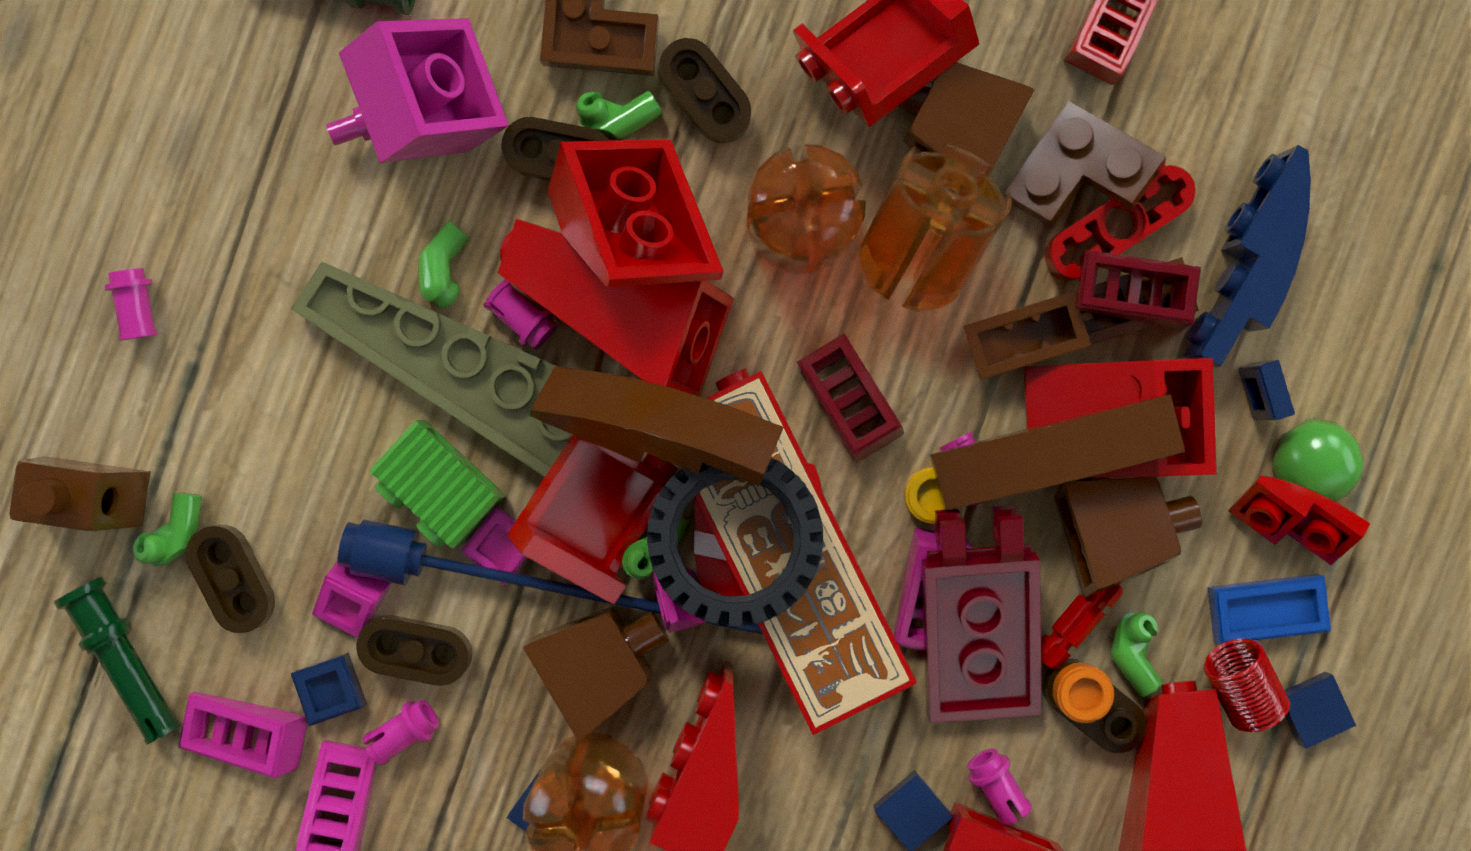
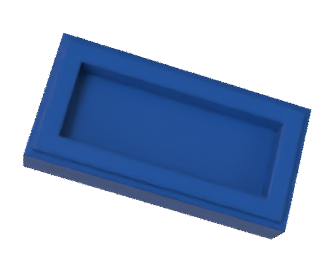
M1312 574L1207 587L1213 640L1219 645L1241 638L1256 641L1331 632L1326 582L1323 575Z

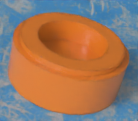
M1079 662L1066 666L1058 673L1053 684V698L1057 707L1070 719L1080 723H1091L1104 717L1110 710L1114 701V688L1111 680L1103 671L1094 665Z

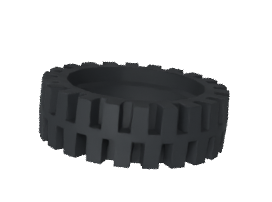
M773 458L770 459L760 486L767 488L779 499L787 511L793 525V549L785 570L770 586L746 596H724L703 588L686 571L678 552L677 527L686 505L702 489L722 480L743 479L703 463L698 474L681 468L669 479L659 493L651 511L647 531L649 558L654 573L664 591L676 604L693 616L724 626L757 624L778 616L791 607L805 593L814 579L823 550L822 519L817 503L806 484L786 465Z

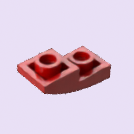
M1260 475L1228 510V512L1274 545L1288 534L1329 565H1333L1364 537L1370 526L1369 522L1351 510L1315 491L1288 481Z

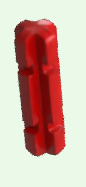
M1119 584L1087 598L1079 594L1052 625L1051 628L1054 632L1050 637L1045 634L1041 638V661L1052 670L1060 669L1071 656L1068 653L1070 648L1073 646L1077 649L1106 615L1103 609L1106 606L1112 608L1123 595L1124 590Z

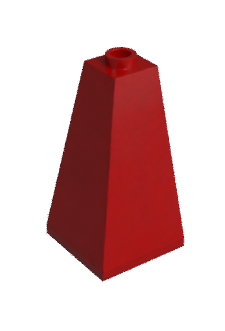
M520 219L515 220L512 231L506 235L500 248L501 263L498 274L643 381L701 396L734 301L732 296L708 281L606 287L562 233Z
M1182 681L1161 685V695L1145 700L1143 710L1146 718L1145 734L1136 749L1118 851H1246L1217 690L1197 691L1196 681Z

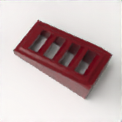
M1085 250L1082 256L1075 309L1183 329L1194 324L1201 267ZM1098 267L1109 269L1105 299L1094 297ZM1121 272L1130 274L1126 302L1117 301ZM1142 276L1151 278L1148 305L1139 304ZM1163 281L1172 282L1169 308L1160 307Z
M845 333L797 361L798 366L856 462L863 460L904 434L901 423ZM843 357L847 359L850 365L825 380H820L817 375L818 372ZM857 376L861 384L834 400L829 395L831 391ZM867 396L870 397L873 404L846 420L843 418L842 411ZM879 416L882 417L885 422L883 425L858 440L856 439L853 431Z

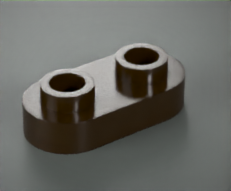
M682 38L669 44L663 51L659 62V71L664 87L707 139L716 143H730L739 139L748 129L751 120V105L745 92L710 48L703 42L693 38ZM683 64H694L699 70L698 75L692 80L680 78L677 73ZM719 107H727L731 109L734 117L727 124H719L714 121L712 117L713 112Z
M523 117L511 123L505 130L501 148L505 160L517 173L527 177L550 181L561 142L609 141V139L596 129L536 117ZM532 140L540 141L543 146L541 154L536 158L525 157L523 149L526 143Z
M214 525L197 531L187 544L186 561L215 620L221 627L233 633L250 632L264 625L273 614L275 596L245 536L238 529L229 525ZM219 542L225 544L229 549V557L226 562L218 560L215 555V547ZM243 592L250 594L254 598L255 606L251 612L244 610L240 605V597Z
M384 615L369 622L360 631L356 642L359 660L368 670L381 675L437 686L448 685L458 680L467 671L472 660L471 644L460 630L450 626L395 615ZM389 633L397 638L398 649L396 652H389L383 648L381 643L383 634ZM444 644L452 649V662L443 663L437 658L436 647L438 645Z
M1069 658L1060 669L1052 670L1049 668L1046 671L1042 683L1046 701L1097 745L1108 752L1125 753L1133 750L1141 743L1146 728L1145 715L1135 702L1114 685V701L1110 710L1104 717L1095 722H1076L1067 717L1057 707L1053 698V684L1056 676L1066 666L1073 663H1084L1083 661ZM1117 717H1125L1127 722L1125 730L1119 734H1112L1110 731L1112 721Z

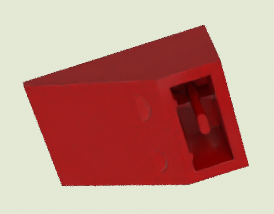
M1213 358L1024 367L1026 428L1047 425L1099 410H1109L1161 395H1171L1185 452L1086 478L1217 475Z
M726 660L719 674L710 670L696 699L698 705L695 713L700 716L695 725L687 721L685 722L672 751L674 756L670 767L675 768L672 776L664 772L661 773L648 802L650 807L645 820L653 823L649 843L666 851H725L739 821L733 664Z

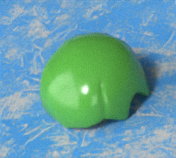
M1309 418L1280 436L1271 464L1275 478L1300 485L1336 502L1347 496L1358 484L1362 477L1364 458L1356 438L1338 423Z

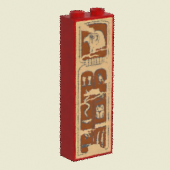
M746 368L716 382L715 384L719 392L706 399L731 406L784 427L771 458L780 461L801 478L813 495L822 519L823 550L814 579L805 593L791 607L778 616L758 623L812 735H815L917 684V681L762 371L749 376ZM722 480L702 489L695 497L743 595H750L770 586L785 570L793 549V525L783 503L767 488L754 485L745 480Z

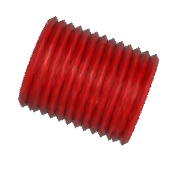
M1251 639L1230 640L1220 644L1206 657L1203 670L1212 688L1217 690L1218 700L1233 727L1244 732H1261L1274 727L1284 719L1289 712L1290 701L1262 644Z

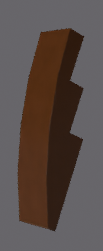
M1183 257L1168 261L1184 264ZM1130 274L1120 276L1117 301L1126 302ZM1142 276L1139 304L1148 305L1151 278ZM1107 281L1095 285L1094 297L1105 299ZM1163 281L1160 307L1169 308L1172 282ZM1076 290L965 325L964 330L981 380L1155 324L1075 309L1078 292ZM1196 302V310H1195V312L1199 311L1198 306H1197V302Z
M560 366L554 367L530 411V417L638 463L644 452L696 474L699 473L703 463L757 486L760 485L784 428L731 406L667 386L609 373Z
M1161 395L1109 410H1099L1051 424L1038 425L930 454L943 508L944 510H949L1183 453L1185 448L1171 395Z

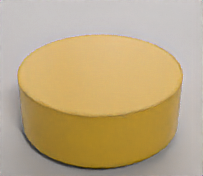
M925 467L917 470L908 478L904 486L903 498L908 511L914 517L923 522L935 524V510H944L934 469L933 467Z

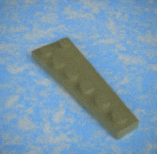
M324 262L320 263L291 307V310L544 477L573 435L530 417L531 408L556 366L543 359Z

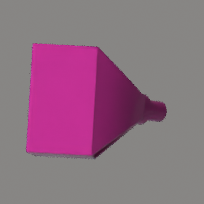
M469 18L377 21L339 52L358 107L352 109L353 115L326 124L328 133L335 146L363 136L365 141H372L379 162L386 163L469 152L509 126Z

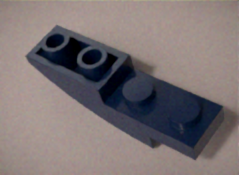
M1297 145L1278 155L1271 154L1263 162L1253 179V183L1258 188L1248 204L1242 203L1228 220L1224 231L1230 235L1221 251L1238 260L1239 263H1232L1225 270L1216 285L1215 292L1219 293L1220 296L1209 313L1203 312L1191 326L1187 335V340L1191 342V345L1183 356L1184 358H1213V367H1220L1243 328L1249 332L1270 329L1296 273L1308 223L1311 187L1309 151L1302 146Z

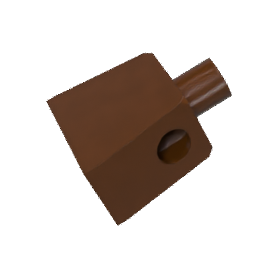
M956 62L938 75L932 85L926 84L898 106L915 115L903 141L963 189L974 195L985 185L1035 89Z
M48 456L18 461L15 469L9 512L10 519L84 531L141 527L144 522L151 471ZM108 488L112 489L114 496L110 509L104 502L101 503L102 497Z
M1156 477L1070 482L1064 484L1054 496L1085 598L1097 595L1173 560L1181 554V546L1177 534L1199 529L1202 526L1201 511L1195 498L1190 495L1165 501L1160 483Z
M612 606L537 634L523 646V649L575 737L580 741L651 681L653 672L644 655L668 642L669 637L653 611L626 626L617 610Z

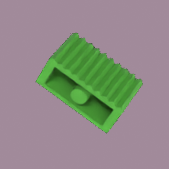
M416 420L369 470L379 480L375 485L377 492L396 508L400 509L405 504L415 515L420 517L421 520L416 524L418 530L438 547H442L445 543L451 548L461 545L507 496L426 420Z

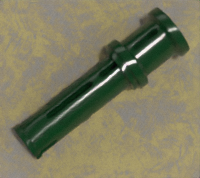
M102 576L55 600L54 604L58 610L65 609L82 638L78 643L81 650H85L87 654L94 652L143 735L144 742L148 745L157 740L158 737L161 738L173 731L181 724L175 719L126 634L131 632L128 627L131 624L127 618H120L103 590L107 583Z

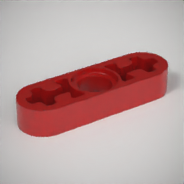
M1168 165L1162 168L1133 210L1111 198L1055 235L1049 241L1045 249V262L1049 271L1055 277L1062 280L1073 281L1079 279L1081 268L1075 263L1065 266L1060 259V256L1066 252L1065 245L1063 244L1065 240L1069 245L1074 246L1093 235L1099 245L1092 247L1089 251L1102 252L1101 245L1107 250L1106 253L1120 255L1185 212L1192 205L1196 194L1193 178L1183 168ZM1159 179L1163 185L1173 182L1178 190L1172 196L1175 206L1170 201H1165L1146 212L1141 202L1147 200L1161 189L1157 180ZM1113 208L1124 209L1133 218L1134 228L1127 239H1116L1106 230L1105 218ZM1148 216L1153 219L1151 224L1149 223ZM1086 224H1090L1092 233L1085 228ZM1083 254L1079 257L1080 263H1082Z

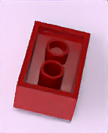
M671 139L561 142L548 187V194L562 235L606 287L721 280L724 273Z

